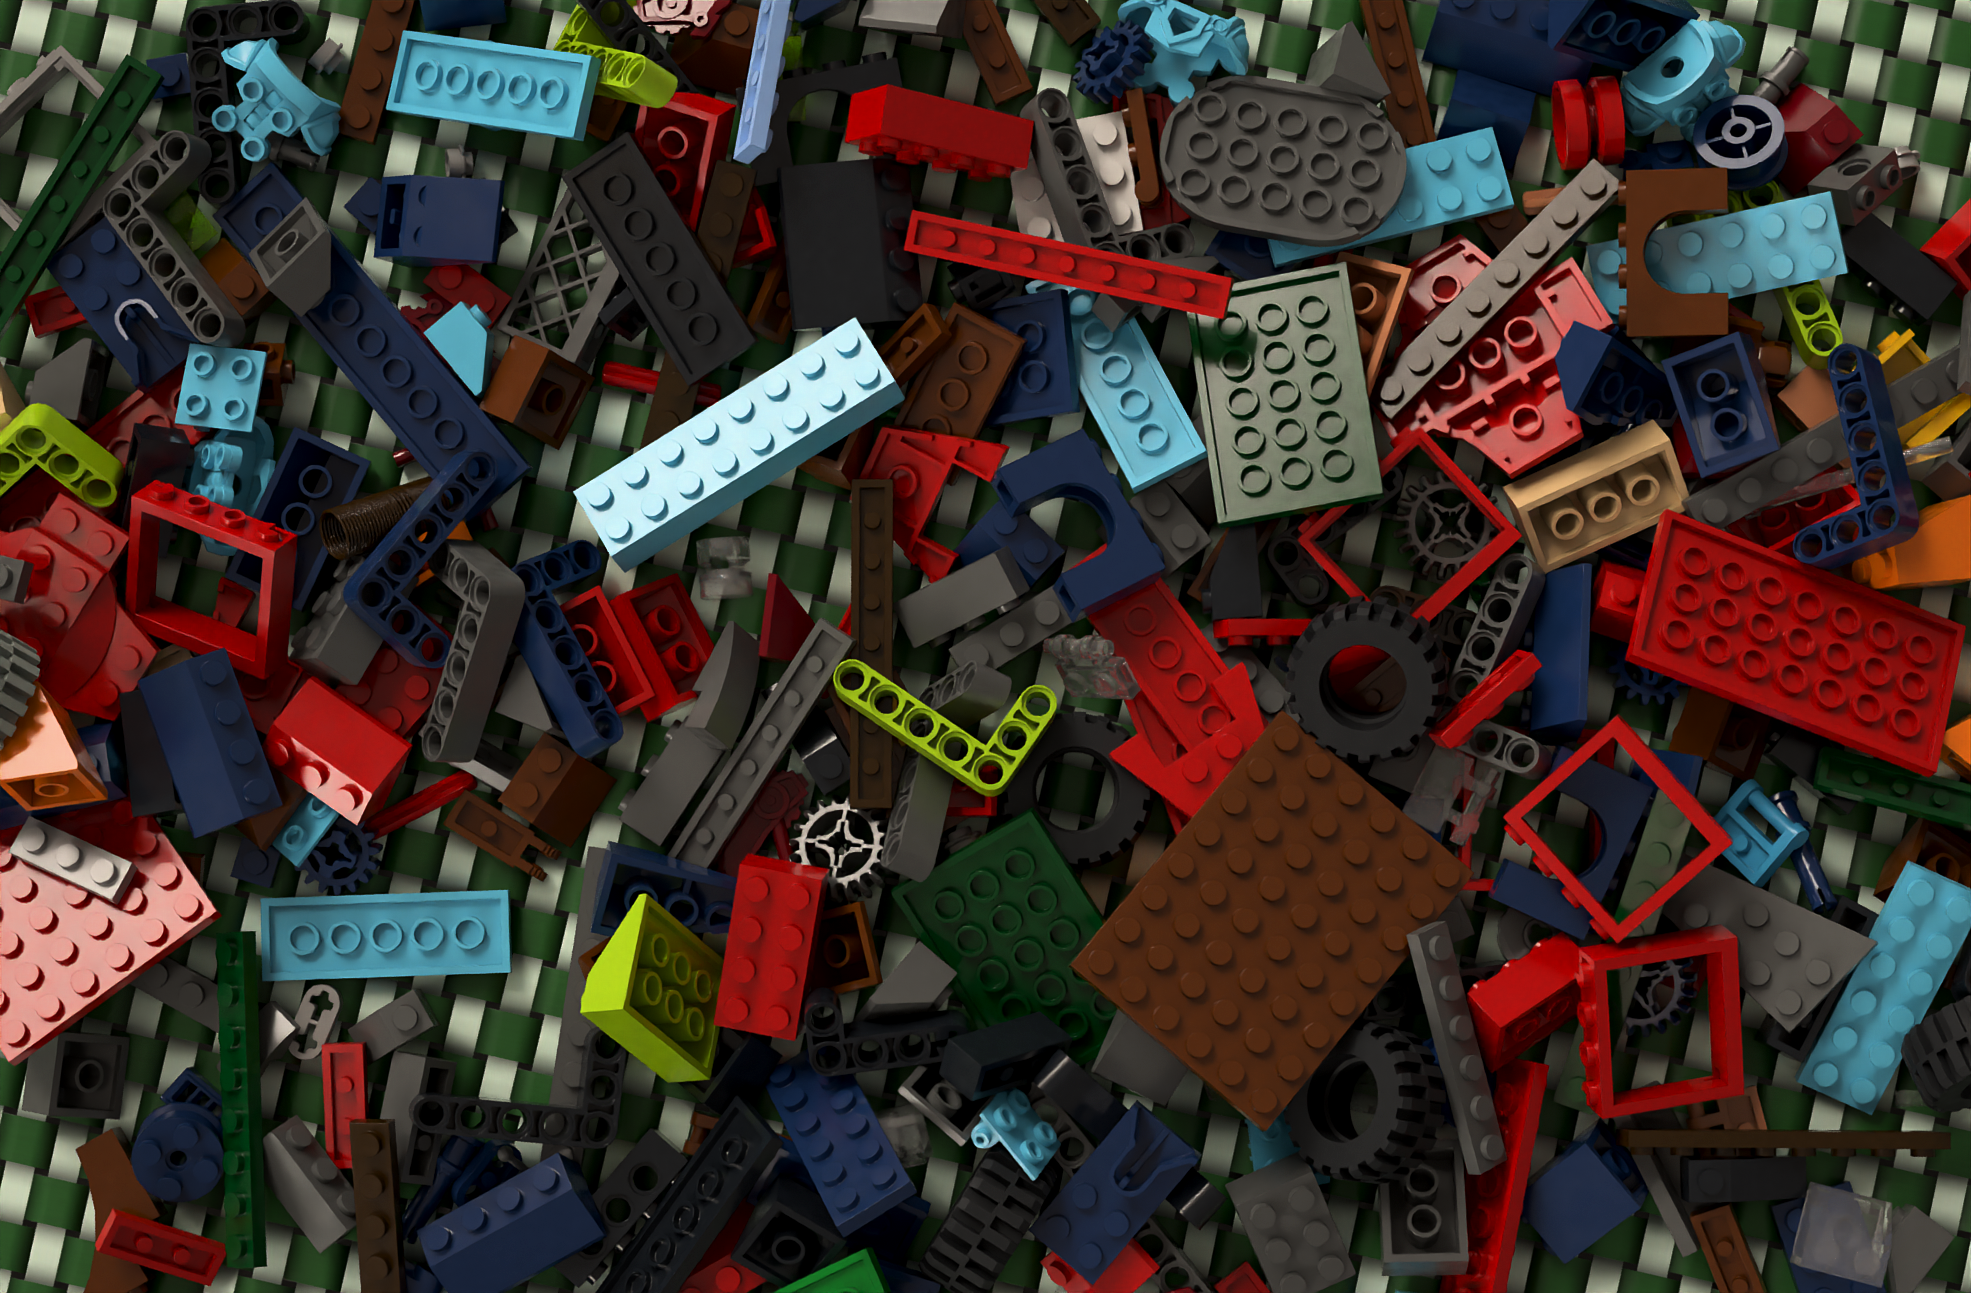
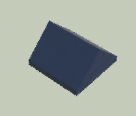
M1458 69L1436 141L1493 127L1504 169L1511 171L1530 123L1536 93Z

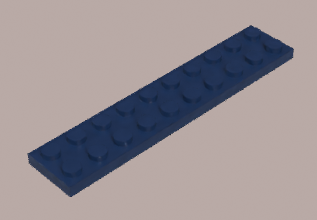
M270 162L237 192L235 198L228 205L222 206L212 217L255 267L248 253L305 197L276 163ZM322 218L331 234L330 290L326 292L323 301L317 307L309 309L302 317L290 307L289 309L433 480L458 452L482 450L494 456L498 464V475L492 485L465 515L468 522H474L527 475L533 467L492 418L480 408V404ZM474 459L468 464V474L473 480L479 474V465ZM449 490L444 491L446 496L453 503V496Z

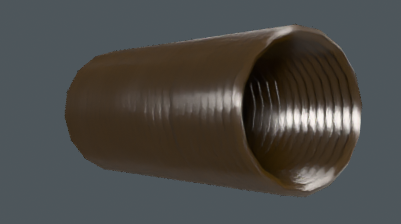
M427 476L323 511L319 521V529L327 551L335 559L343 561L374 550L430 485L433 479ZM443 493L441 498L442 506L448 511L451 508L450 501L446 494ZM423 521L418 522L415 527L416 536L427 532Z

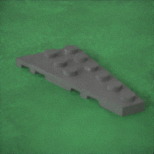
M1636 831L1633 835L1637 836V841L1628 859L1622 857L1616 869L1626 880H1628L1643 835ZM1682 853L1676 873L1694 857ZM1709 864L1666 901L1662 912L1680 931L1721 924L1736 935L1738 940L1740 987L1790 1034L1878 945V942Z

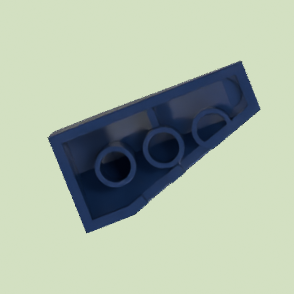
M1574 320L1568 333L1563 337L1560 348L1555 356L1566 409L1592 425H1602V423H1612L1616 426H1625L1626 423L1642 425L1654 420L1659 427L1672 428L1679 412L1666 374L1614 337Z
M608 841L597 881L590 932L612 937L640 894H648L693 934L708 932L712 934L728 933L737 878L653 851Z

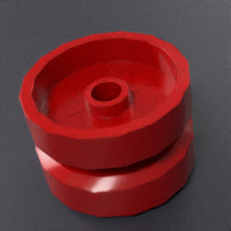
M1615 76L1591 77L1586 91L1578 79L1554 81L1551 98L1552 126L1555 149L1561 169L1585 168L1590 154L1602 166L1622 164L1625 153V123L1621 93Z

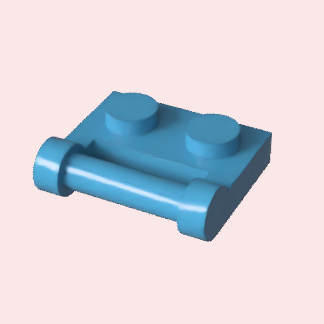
M1750 779L1737 789L1714 819L1733 839V843L1722 854L1753 885L1762 888L1792 851L1798 849L1807 841L1809 832L1800 823H1793L1763 794L1764 789L1754 779ZM1752 805L1782 834L1775 843L1743 813L1748 806Z

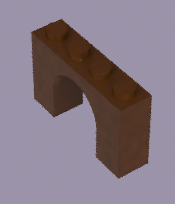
M1727 167L1626 170V181H1618V205L1626 206V223L1618 224L1619 248L1626 247V264H1619V289H1627V305H1619V330H1627V338L1629 340L1700 339L1728 336V293L1681 294L1671 292L1658 285L1652 279L1645 263L1647 243L1653 232L1665 221L1681 215L1729 214Z

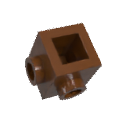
M245 343V350L268 353L258 406H284L288 384L295 383L296 375L294 360H288L286 343Z

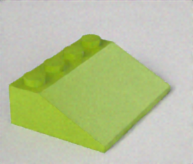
M640 894L589 972L585 992L581 998L580 1013L667 1083L710 1080L720 1026L713 1025L724 959L648 894Z

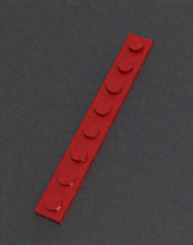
M912 210L904 251L1225 320L1234 284V278L916 210Z

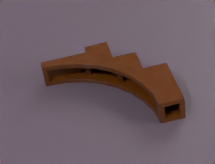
M121 1127L112 1128L75 1149L88 1178L95 1209V1243L113 1208L160 1223L158 1221L159 1218L168 1214L162 1200L149 1193L137 1180L132 1168L131 1157L133 1148ZM95 1247L90 1277L83 1293H146L149 1291L146 1283L156 1278V1275L151 1268L100 1253Z

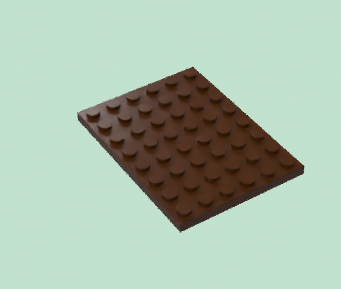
M1283 710L1275 716L1068 966L1262 1132L1267 1131L1409 955L1410 948L1406 935L1436 921L1474 874L1471 869L1339 757L1335 756L1327 747L1323 749L1315 743L1317 739L1310 733L1305 734L1298 723Z

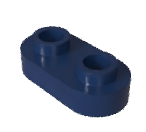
M498 1139L488 1141L466 1166L461 1176H458L451 1189L452 1199L458 1208L517 1175L519 1170L511 1163L500 1161V1159L492 1161L500 1147L509 1146L512 1148L514 1156L522 1162L520 1151L511 1141ZM476 1185L472 1193L466 1194L470 1186Z

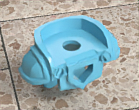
M1128 0L1126 3L1121 4L1118 10L1119 21L1121 20L1126 24L1128 20H1132L1136 25L1138 24L1144 29L1145 34L1150 37L1149 41L1154 44L1150 51L1154 54L1155 59L1152 63H1145L1144 75L1134 78L1135 88H1142L1145 94L1155 91L1158 85L1167 88L1170 103L1174 108L1186 96L1189 99L1194 96L1195 88L1193 83L1190 82L1193 75L1196 77L1212 76L1219 63L1232 76L1246 75L1248 71L1247 62L1250 46L1246 38L1245 22L1239 17L1233 16L1227 20L1215 14L1210 16L1177 0Z
M1691 19L1675 34V37L1672 36L1639 64L1640 66H1637L1622 77L1623 86L1620 89L1625 127L1635 137L1646 136L1660 127L1666 119L1672 126L1676 124L1680 126L1681 135L1694 145L1693 130L1701 113L1720 99L1738 95L1734 89L1729 87L1728 80L1730 77L1725 69L1730 68L1738 61L1744 53L1746 42L1738 31L1717 20L1697 21ZM1669 61H1671L1670 66L1668 68H1664V66Z
M273 37L268 41L263 39L259 41L247 40L233 48L225 49L221 53L224 62L247 72L236 84L243 102L237 108L233 105H222L217 108L212 114L214 127L222 132L236 130L245 139L241 144V153L245 159L252 162H259L268 158L271 152V144L267 138L274 131L286 137H294L301 131L311 151L320 156H327L331 152V145L339 133L338 121L341 117L338 112L342 107L337 102L319 97L288 69L277 54L279 43Z
M256 416L253 433L219 429L214 437L200 441L194 447V461L191 469H185L183 483L186 484V492L205 496L214 503L230 509L241 510L245 515L253 517L275 470L276 461L273 460L274 439L269 425L263 419ZM234 475L238 477L240 482L239 491L235 495L232 488ZM200 534L207 552L220 556H234L238 548Z

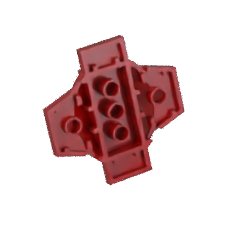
M1457 235L1405 266L1414 270V274L1398 316L1403 338L1399 347L1395 349L1394 360L1493 261V259L1463 235ZM1571 257L1540 275L1394 424L1371 403L1370 405L1391 440L1405 427H1408L1413 432L1419 426L1429 436L1436 434L1438 438L1443 436L1455 440H1464L1513 479L1584 437L1580 417L1566 409L1555 361L1561 341L1565 334L1568 333L1574 320L1605 334L1614 329L1615 326L1577 263ZM1387 365V366H1385L1384 368L1380 369L1379 372H1378L1377 377H1378L1389 365Z
M59 492L39 527H30L11 533L0 529V555L34 564L24 604L0 599V629L37 651L36 654L40 656V663L36 667L40 669L39 678L35 681H38L63 708L116 721L121 716L119 694L138 689L137 681L146 676L161 649L128 610H124L117 601L115 587L118 585L113 570L129 545V533L66 492Z

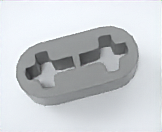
M327 984L315 985L304 995L294 1019L301 1028L288 1048L296 1058L302 1060L317 1058L322 1054L321 1045L329 1042L343 1006L342 995L334 986ZM326 991L329 993L328 1000L334 1003L331 1010H323L319 1020L314 1019L318 1005L313 1003L314 996H322ZM311 1024H314L316 1028L312 1039L318 1042L317 1047L308 1048L304 1053L301 1051L302 1043L297 1041V1037L299 1034H307Z

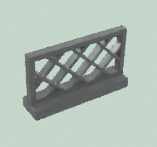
M567 188L497 329L511 337L517 335L546 347L585 372H588L610 329L604 325L597 314L609 304L613 297L620 294L628 286L601 242L580 250L575 232L591 225L587 218L572 224L569 212L575 199ZM569 235L574 253L554 260L551 252L554 241ZM603 250L606 263L602 271L588 276L583 258ZM577 261L582 279L562 286L557 268ZM550 271L556 289L536 296L533 289L536 277ZM585 287L588 299L584 307L570 312L565 294ZM558 297L563 315L544 322L538 304ZM532 307L537 325L523 331L512 327L518 312ZM566 323L569 336L561 350L550 344L546 330ZM540 333L542 340L533 337V335Z

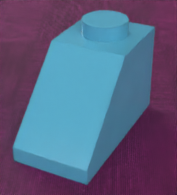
M461 301L428 328L424 334L476 397L483 398L491 380L495 335L488 326L492 321L478 304L471 308L469 304Z

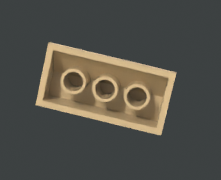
M1654 420L1648 421L1502 487L1518 529L1535 563L1543 569L1545 574L1657 524L1660 514L1666 509L1677 513L1684 512L1685 509L1681 501L1690 497L1672 443Z

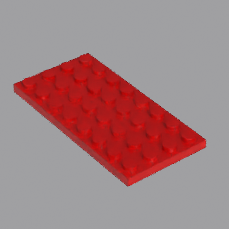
M1666 509L1659 517L1625 660L1923 776L1931 777L1937 772L1966 626Z

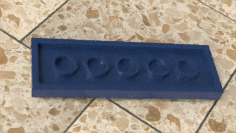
M824 1046L818 1050L820 1055L828 1057L838 1052V1049L833 1046ZM808 1048L772 1070L764 1085L829 1214L843 1237H846L917 1193L914 1184L854 1073L838 1076H822L816 1073L810 1063Z

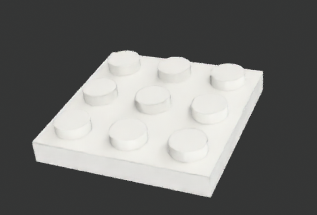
M1122 111L1076 119L1118 236L1121 237L1144 231L1140 202L1135 195L1136 179L1134 168H1132L1129 158V139L1127 128H1125ZM1055 146L1056 149H1057V151H1058L1061 155H1063V153L1061 152V150H1060L1057 146ZM1030 149L1027 169L1013 172L1010 177L1019 232L1064 242ZM1069 184V186L1071 187V189H1072L1075 193H1077L1076 190H1075V188H1074L1071 184ZM1083 222L1085 228L1091 232L1089 226Z

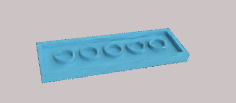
M403 30L386 110L399 114L584 141L601 59L591 55Z
M1493 127L1406 148L1407 168L1402 196L1393 213L1379 228L1359 240L1332 247H1314L1267 239L1274 267L1278 268L1513 208L1514 201Z
M1832 191L1655 230L1647 243L1645 251L1647 271L1652 279L1664 289L1681 294L1728 293L1729 299L1849 272ZM1618 239L1588 245L1586 250L1596 295L1613 323L1616 324L1619 323V305H1627V289H1619L1618 276L1619 264H1626V247L1619 248Z
M1039 279L1025 285L1028 294L1055 289L1068 290L1078 389L1134 494L1208 457L1205 446L1135 317L1112 333L1091 310L1100 294L1099 292Z
M1909 860L1907 861L1868 935V938L1877 941L1878 945L1847 976L1807 1056L1795 1075L1798 1083L1865 1113L1873 1114L1902 1059L1901 1047L1903 1038L1906 1034L1910 1033V1030L1916 1024L1921 1023L1971 929V888Z
M510 890L260 898L262 981L512 973Z

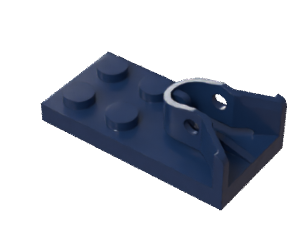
M106 216L56 253L46 267L133 379L131 380L133 385L144 394L148 393L186 364L190 343L210 345L200 342L193 335Z
M1136 1100L1028 1230L1093 1285L1191 1167L1195 1166L1202 1154Z

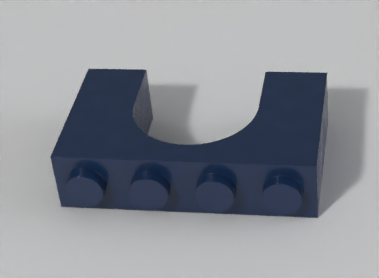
M1083 428L999 468L991 482L992 487L1011 518L1055 498H1073L1082 501L1092 507L1101 517L1107 532L1106 550L1100 555L1060 574L1052 588L1072 623L1157 582L1166 568L1161 549L1156 543L1150 542L1143 530L1144 524L1140 514L1135 508H1130L1123 496L1121 482L1114 473H1109L1102 461L1103 457L1099 445L1094 439L1088 438Z
M1556 745L1552 754L1551 769L1547 775L1541 778L1539 783L1567 760L1574 751ZM1587 759L1554 790L1586 805L1598 821L1601 832L1599 852L1593 863L1584 872L1576 875V877L1601 903L1604 895L1610 897L1614 892L1620 878V874L1615 871L1621 858L1628 859L1637 841V836L1633 835L1639 819L1645 821L1649 816L1655 798L1650 797L1654 788L1592 759ZM1504 858L1487 896L1582 940L1585 939L1587 933L1592 935L1595 932L1589 923L1594 917L1583 905L1576 909L1560 891L1565 885L1559 879L1545 877Z

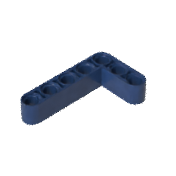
M1848 343L1840 344L1830 353L1828 370L1861 506L1803 528L1797 533L1793 541V552L1799 561L1827 570L1840 567L1906 542L1916 534L1920 524L1881 362L1873 352ZM1857 359V366L1855 370L1852 372V365ZM1867 397L1866 406L1861 411L1862 401ZM1876 436V443L1870 450L1871 441ZM1886 474L1885 484L1880 488L1881 478ZM1896 513L1895 522L1889 527L1890 518ZM1859 527L1858 537L1853 541L1854 531ZM1822 541V549L1817 555V547Z
M462 451L453 456L347 581L344 587L343 597L347 606L413 666L435 669L443 667L449 654L451 641L446 634L404 597L401 591L495 481L498 475V464L494 456L487 451ZM472 459L476 460L479 465V474L474 480L468 474V464ZM446 490H449L453 496V505L448 511L444 509L441 502L442 495ZM420 521H423L427 528V535L422 542L415 535V527ZM393 552H396L401 560L400 568L396 573H393L388 565L389 557ZM369 583L374 589V598L370 604L366 605L362 600L361 594L364 586ZM397 611H400L404 618V625L397 633L392 627V617ZM429 638L433 643L434 650L432 656L426 660L421 650L424 641Z
M577 540L520 562L510 569L521 578L525 586V601L513 639L571 747L581 757L590 759L621 740L624 731L619 715L554 597L573 589L597 572L602 565L600 552L595 545L586 540Z

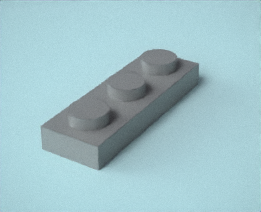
M31 816L26 820L9 850V853L15 858L117 905L138 869L132 862Z

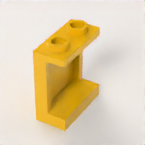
M1908 329L1901 335L1894 330L1876 346L1881 352L1878 358L1881 362L1886 385L1931 360L1912 340L1915 334L1911 329ZM1857 364L1853 368H1851L1852 372L1855 370ZM1962 392L1898 428L1904 457L1910 460L1917 456L1971 407V396Z

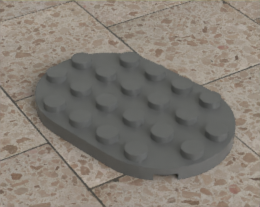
M1236 75L1208 82L1207 87L1196 92L1191 99L1186 96L1180 101L1164 126L1160 142L1161 172L1164 183L1173 200L1196 221L1225 232L1314 247H1332L1348 244L1369 235L1389 218L1398 205L1405 186L1407 168L1405 147L1399 132H1396L1392 124L1386 119L1384 112L1361 96L1318 86L1250 75Z

